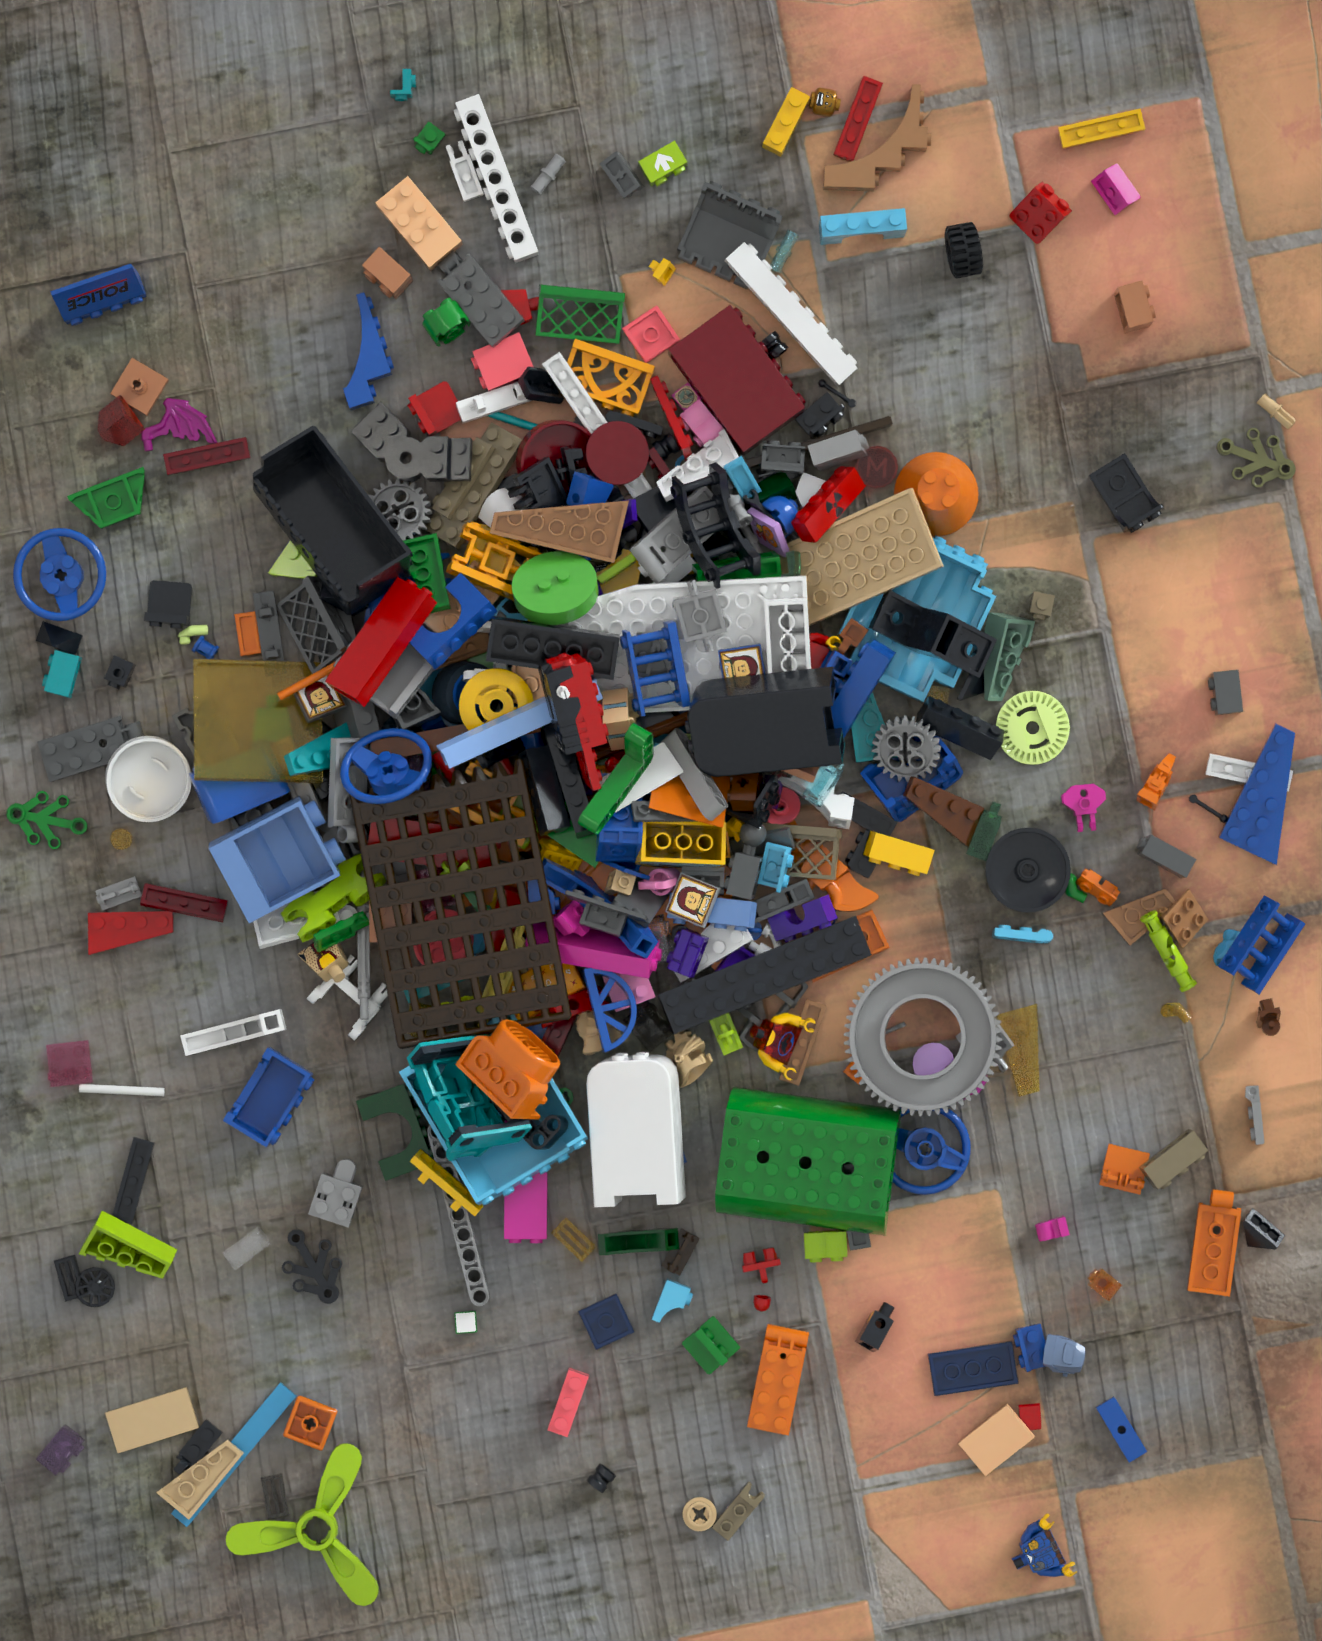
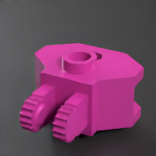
M1095 784L1071 786L1061 795L1062 805L1073 811L1074 816H1076L1078 832H1083L1082 815L1089 814V827L1091 831H1096V809L1106 800L1105 791ZM1081 790H1084L1086 792L1085 797H1082L1080 795Z

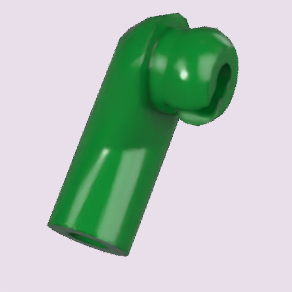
M1070 874V880L1065 893L1067 896L1084 903L1087 893L1077 889V878L1074 874Z

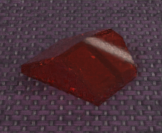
M121 395L99 411L98 432L107 442L125 446L145 430Z

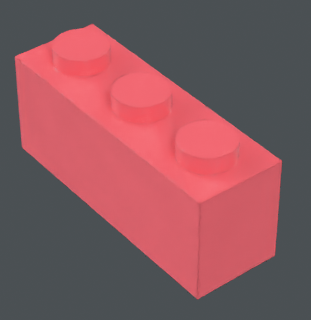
M572 1368L568 1369L547 1429L548 1431L568 1437L589 1374Z

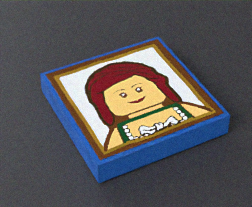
M761 643L718 650L722 678L765 674Z

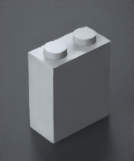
M853 430L808 445L813 465L819 471H823L868 456L866 450L869 449L866 437L863 434H859L857 430Z

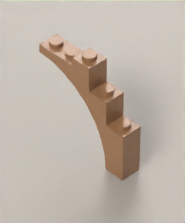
M912 84L906 114L897 130L886 143L871 154L858 160L844 164L825 165L823 190L874 192L875 186H879V173H875V171L900 172L901 166H905V153H901V151L926 152L927 146H931V133H927L928 127H919V124L923 125L924 112H920V103L924 104V91H920V84Z

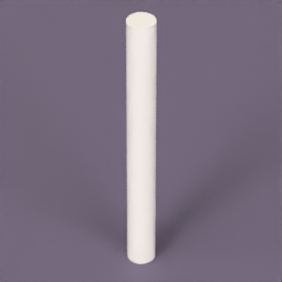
M80 1084L79 1092L164 1096L165 1088Z

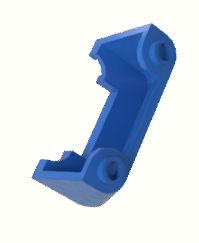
M913 736L915 741H921L919 737ZM940 739L937 745L941 746V750L938 752L941 755L940 759L937 760V766L933 767L931 774L926 772L925 778L919 775L918 779L946 790L961 778L963 770L956 757ZM898 757L893 758L895 761H900ZM868 764L860 772V775L894 821L901 822L919 810L918 807L903 796L908 784L905 777H902L899 782L897 775L890 778L891 772L888 771L883 774L884 766L877 767V764Z
M263 739L251 743L252 747L247 752L211 767H205L204 764L192 768L193 772L188 773L209 822L215 824L291 791L268 741H263Z

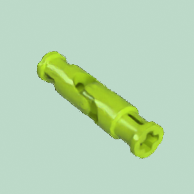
M1156 910L1150 911L1143 915L1140 921L1145 923L1150 932L1148 934L1159 951L1171 976L1177 980L1180 992H1185L1194 987L1197 982L1189 974L1188 966L1174 944L1167 928L1161 924L1157 917L1158 912Z

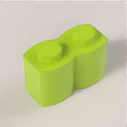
M846 1230L804 1232L805 1259H809L811 1263L822 1262V1258H831V1261L834 1262L843 1261V1257H848Z

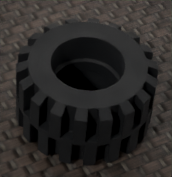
M973 222L946 226L945 246L953 276L957 279L981 274L983 270V257L976 226Z

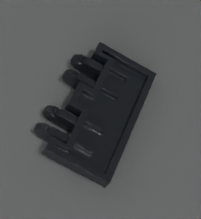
M544 457L513 477L516 487L508 492L509 497H516L522 492L526 494V496L513 504L515 509H520L532 501L534 503L529 505L527 509L570 506L567 505L568 496L549 457ZM546 547L548 552H554L555 550H557Z

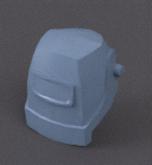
M1048 1334L1044 1348L1043 1365L1049 1367L1052 1372L1063 1373V1377H1067L1068 1374L1079 1373L1085 1361V1347L1067 1337Z

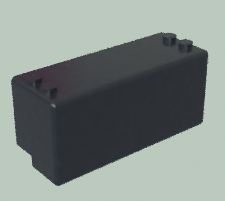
M316 426L307 428L261 457L262 467L253 473V491L347 615L355 613L387 593L397 577L405 581L409 578L410 566L412 565L410 559L413 556L412 551L403 542Z

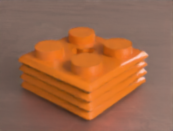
M299 1395L295 1401L283 1436L322 1451L338 1411ZM313 1418L316 1426L308 1428L305 1419Z

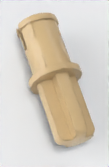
M1266 393L1258 400L1257 404L1271 415L1270 418L1274 417L1287 429L1293 426L1296 420L1282 408V404L1278 405Z

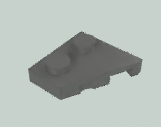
M637 632L636 635H641L645 633ZM659 640L635 644L633 647L635 657L662 652ZM664 660L637 666L638 677L667 673Z

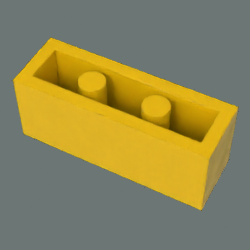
M793 87L790 88L763 142L762 148L780 157L782 156L809 103V95Z
M870 830L863 855L869 857L868 861L881 865V861L889 863L888 867L900 870L901 867L908 869L907 873L920 876V873H928L935 850Z

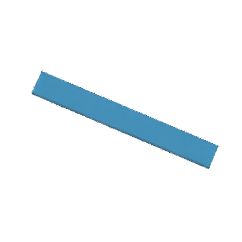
M280 1382L231 1441L244 1454L194 1515L187 1519L176 1509L171 1514L188 1527L297 1395Z

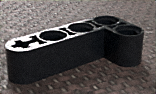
M490 1099V1103H493L496 1110L509 1122L511 1118ZM549 1115L542 1122L538 1119H528L532 1128L523 1139L534 1149H549L566 1132L568 1121L561 1115ZM555 1119L559 1124L556 1130L553 1128V1121ZM540 1135H543L544 1137V1143L542 1145H540L538 1141Z

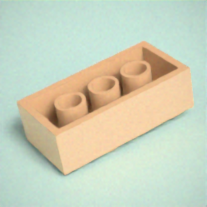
M408 176L375 202L377 208L430 271L438 266V263L453 250L456 251L463 245L462 240Z

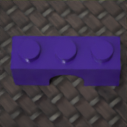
M829 894L802 904L805 913L804 920L797 916L794 908L767 918L776 942L784 939L785 943L797 938L796 934L800 932L802 936L814 932L813 928L819 926V929L831 926L830 921L838 917Z

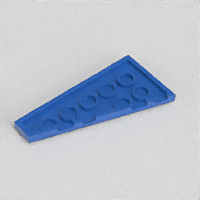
M1276 723L1219 835V838L1277 865L1295 739V732Z

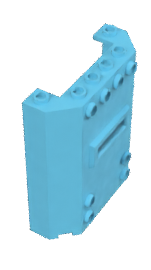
M515 1014L507 1015L508 1020H517ZM499 1017L491 1018L492 1020L487 1025L500 1023ZM447 1063L437 1065L440 1073L443 1072ZM408 1066L399 1071L444 1150L447 1151L446 1140L429 1113L428 1104L425 1102L422 1091L414 1088L415 1071ZM553 1078L548 1083V1090L545 1095L548 1099L547 1102L539 1104L535 1109L541 1116L539 1118L540 1122L549 1115H561L568 1121V1129L551 1148L546 1150L534 1149L522 1138L516 1143L493 1146L480 1157L466 1156L451 1161L476 1204H483L485 1206L502 1194L504 1197L515 1191L514 1187L520 1183L522 1186L533 1180L532 1176L537 1173H546L551 1169L550 1165L557 1161L558 1163L566 1161L570 1158V1153L586 1145L585 1141L589 1138ZM455 1079V1080H454L455 1085H456V1087H457V1089H458V1091H459V1093H460L461 1091H460L458 1082H457V1080ZM556 1119L553 1121L554 1130H556L559 1125ZM540 1135L538 1139L540 1145L544 1143L543 1135Z

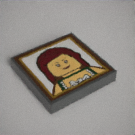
M329 675L293 694L307 723L314 722L347 707L342 695L325 682Z

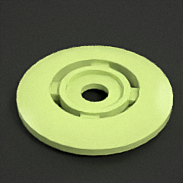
M1025 691L1013 696L1002 706L996 720V726L1004 730L1001 748L1009 757L1023 764L1036 765L1052 760L1063 750L1069 737L1070 725L1064 707L1057 699L1040 691ZM1036 707L1035 711H1028L1020 717L1017 716V713L1024 708ZM1031 721L1039 725V730L1036 734H1029L1026 730V725ZM1045 739L1049 740L1047 744L1040 748H1029L1030 745L1039 744Z

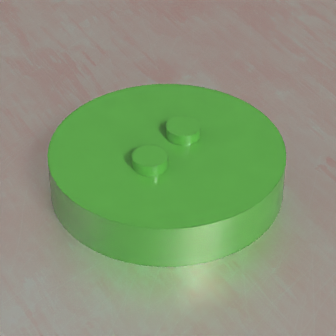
M554 551L537 555L522 564L512 580V592L517 610L528 620L543 625H561L579 619L591 610L596 603L599 593L597 575L592 564L582 556L570 552Z

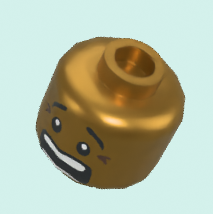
M817 88L815 92L812 91L809 108H812V112L815 115L831 117L834 111H839L841 99L837 98L835 90Z

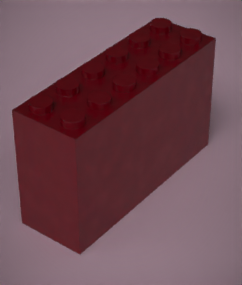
M729 305L669 348L668 355L701 398L710 413L725 429L729 439L740 454L745 456L802 414L805 410L806 401L799 392L795 394L792 390L793 383L787 375L782 376L780 373L781 367L774 358L770 359L768 357V349L762 341L757 342L755 339L756 333L749 324L745 325L743 323V315L737 307L733 309Z

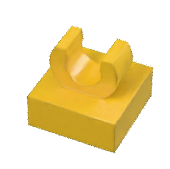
M663 258L661 263L652 260L648 266L654 272L652 276L658 283L664 286L676 270L674 265L665 258Z

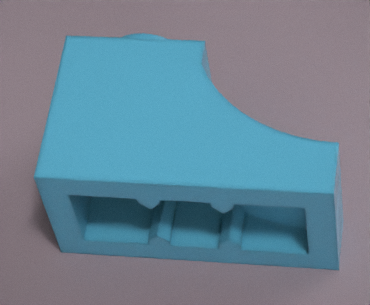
M667 1278L652 1320L660 1323L662 1317L668 1311L674 1308L683 1309L685 1305L689 1306L693 1296L690 1293L691 1287Z

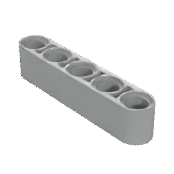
M675 728L660 743H665L683 769V773L679 777L705 818L713 821L728 807L727 801L713 778L698 768L694 753L689 751V738L681 729Z

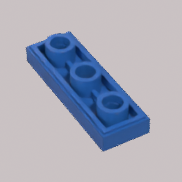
M1114 1396L1096 1406L1097 1411L1129 1463L1147 1452ZM1119 1426L1125 1427L1122 1433L1118 1432Z

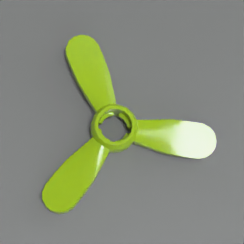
M342 1443L334 1448L321 1478L316 1506L306 1510L297 1522L266 1520L234 1525L226 1535L228 1549L236 1555H251L271 1552L300 1542L303 1547L311 1551H321L335 1580L352 1602L360 1606H366L374 1602L379 1593L377 1581L359 1558L336 1538L338 1535V1524L333 1516L350 1491L361 1466L362 1456L359 1449L350 1443ZM313 1516L323 1519L331 1528L321 1542L310 1539L303 1531L308 1521L313 1519Z

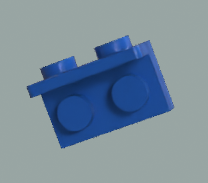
M1038 1323L1015 1329L1016 1334L1013 1335L1015 1346L1020 1347L1021 1355L1018 1356L1020 1367H1025L1026 1372L1045 1367L1043 1365L1045 1339L1041 1324Z

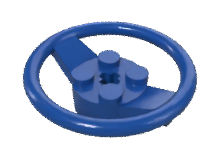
M67 528L48 529L29 539L19 551L13 569L14 586L22 603L34 614L53 621L72 620L88 612L100 599L106 583L105 561L95 543L84 534ZM59 536L69 537L82 543L92 553L97 564L98 580L96 588L87 602L79 608L78 589L84 580L83 569L73 557L67 554ZM41 541L45 561L41 564L40 581L44 589L55 596L61 613L47 611L36 605L29 598L23 586L22 567L29 551ZM61 570L67 573L64 581L57 578V574Z
M399 728L378 730L364 736L348 750L341 763V782L345 790L359 801L370 804L395 802L409 796L416 790L418 791L423 782H426L432 766V753L426 741L412 731ZM386 737L409 739L416 743L423 753L422 769L420 772L411 770L407 760L399 754L383 751L377 755L364 747L373 741ZM351 762L368 777L373 791L379 796L362 793L352 785L349 779Z
M941 1108L940 1114L947 1117L957 1128L962 1141V1154L946 1145L940 1133L926 1127L916 1128L913 1131L899 1128L897 1149L904 1152L908 1162L917 1169L929 1170L939 1166L955 1171L943 1182L931 1186L910 1184L894 1172L893 1183L899 1188L914 1194H935L951 1187L963 1175L970 1159V1138L962 1120L949 1108L948 1113H945ZM908 1109L905 1114L901 1112V1117L910 1113V1110ZM928 1143V1147L931 1149L930 1152H926L925 1155L921 1154L920 1145Z

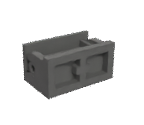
M768 440L767 444L762 446L761 471L803 474L805 447L801 446L799 442H788V445H780V441Z
M1239 670L1211 673V677H1208L1209 690H1213V698L1210 699L1211 710L1215 711V715L1243 712Z

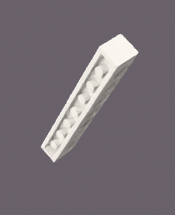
M477 94L456 102L457 109L453 110L457 122L462 121L464 129H461L465 141L469 140L472 147L468 151L472 161L476 160L479 168H476V172L480 181L484 179L486 188H483L486 199H491L494 207L490 209L494 220L499 219L501 227L498 228L501 239H506L508 247H505L509 259L513 258L514 262L518 263L539 255L480 95ZM476 116L479 121L476 125H469L467 123L468 118ZM477 136H484L486 138V142L483 145H477L474 140ZM486 155L494 158L493 162L489 165L482 162V158ZM492 175L501 177V181L498 184L490 183L489 179ZM504 194L508 196V201L505 204L498 203L496 200L499 195ZM508 214H513L516 217V220L511 224L504 221V217ZM514 234H521L523 236V240L520 243L512 242L511 238Z

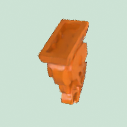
M1169 753L1160 764L1156 765L1143 788L1138 792L1137 802L1154 811L1156 810L1157 803L1173 773L1171 769L1176 756Z

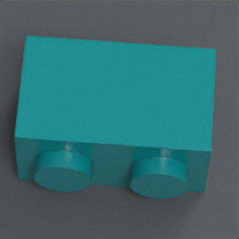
M57 650L54 651V654H50L48 660L50 670L48 674L44 675L42 686L45 687L44 691L71 698L82 657Z

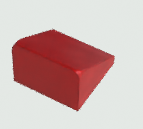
M1040 1403L1019 1405V1418L1029 1430H1039L1042 1428Z

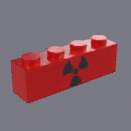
M840 466L835 469L834 474L821 485L818 492L796 513V517L791 524L802 541L816 543L866 487L855 467Z

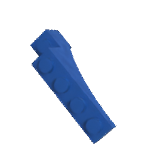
M364 292L356 295L362 321L360 354L351 380L347 387L343 388L351 411L375 403L373 397L377 395L374 386L368 383L392 375L390 369L394 368L391 357H386L384 349H387L384 336L379 337L377 329L381 328L377 316L373 317L371 309H374L371 297L366 298Z

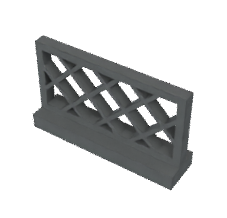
M307 576L302 580V585L277 603L276 606L313 674L332 664L342 656L353 639L336 607L319 599L322 581L319 577ZM304 590H307L309 594L307 603L300 601ZM289 602H294L292 615L288 614L284 607ZM300 604L307 605L304 617L297 616ZM312 607H316L318 611L316 620L309 619ZM297 619L304 620L301 632L295 628ZM309 621L316 623L314 635L307 634ZM321 624L327 628L326 638L319 636ZM306 636L313 638L311 650L307 649L304 645ZM318 639L325 640L323 653L316 651ZM330 642L335 643L338 649L333 655L328 654ZM315 654L322 655L321 664L317 667L314 664Z

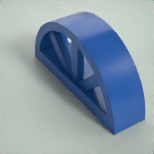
M587 968L583 969L582 972L603 1053L617 1048L630 1035L637 1016L636 1000L629 985L617 974ZM594 975L609 979L600 995ZM614 983L620 986L627 997L626 1000L601 1005ZM629 1006L630 1018L628 1026L626 1027L603 1012ZM606 1023L623 1032V1035L612 1044Z

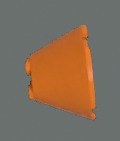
M942 452L925 453L912 459L899 473L894 487V495L909 488L914 489L930 533L934 537L949 535L962 528L973 516L978 502V486L970 468L957 457Z

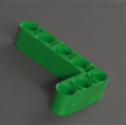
M635 723L628 728L624 737L625 755L579 817L578 825L595 835L602 831L653 759V734Z

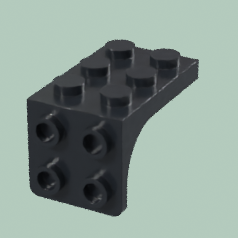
M1125 453L1089 475L1090 480L1124 533L1128 530L1130 533H1133L1144 525V520L1147 519L1148 522H1151L1162 514L1160 510L1164 506L1159 504L1150 494Z
M773 774L767 784H762L761 793L753 805V811H733L731 803L727 802L728 807L725 814L759 829L762 823H766L769 819L772 807L777 806L780 801L778 776Z

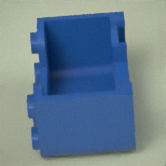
M271 1047L266 1049L262 1056V1062L258 1063L256 1070L236 1102H234V1107L227 1112L223 1119L224 1122L265 1147H268L270 1144H276L281 1136L280 1128L282 1125L287 1126L292 1118L291 1110L293 1107H299L304 1098L301 1094L304 1090H309L315 1080L312 1078V1072Z

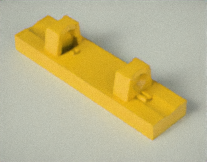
M422 1149L410 1160L413 1165L423 1172L418 1177L422 1184H425L430 1178L455 1199L450 1206L455 1212L463 1206L473 1216H476L483 1208V1204H476L469 1190Z

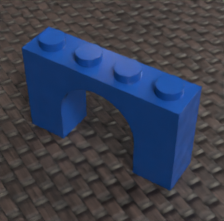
M462 573L458 574L445 587L461 605V614L456 624L447 631L440 633L430 632L422 625L409 642L435 670L498 612L491 602Z

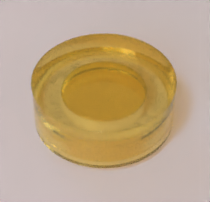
M117 829L111 835V844L119 850L127 849L132 844V835L126 829Z

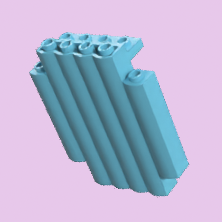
M935 536L933 540L944 567L891 591L923 608L948 613L981 630L996 598L992 594L993 590L985 586L978 587L980 580L984 578L987 572L988 564L984 562L985 559L976 554L970 556L965 553L966 550L958 545L951 547L946 544L945 539ZM884 593L848 610L837 635H840L851 618L869 629L858 647H854L849 658L853 663L856 660H860L858 654L867 642L871 643L874 639L896 652L879 683L921 703L924 702L933 681L951 689L954 688L962 671L961 669L944 660L918 654L868 628ZM898 612L894 613L892 616V620L894 623H896L899 620ZM970 644L967 647L966 651L968 655L970 654L973 648L972 644Z

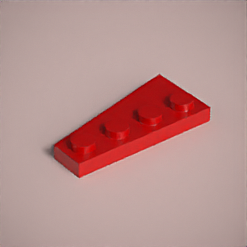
M657 375L650 378L660 406L663 412H665L671 430L674 431L673 434L679 448L682 449L686 462L687 457L692 454L690 447L693 446L689 434L685 435L682 430L685 428L681 416L676 417L674 411L677 408L673 399L669 400L666 395L669 393L665 381L660 382Z
M173 912L88 913V955L173 933Z

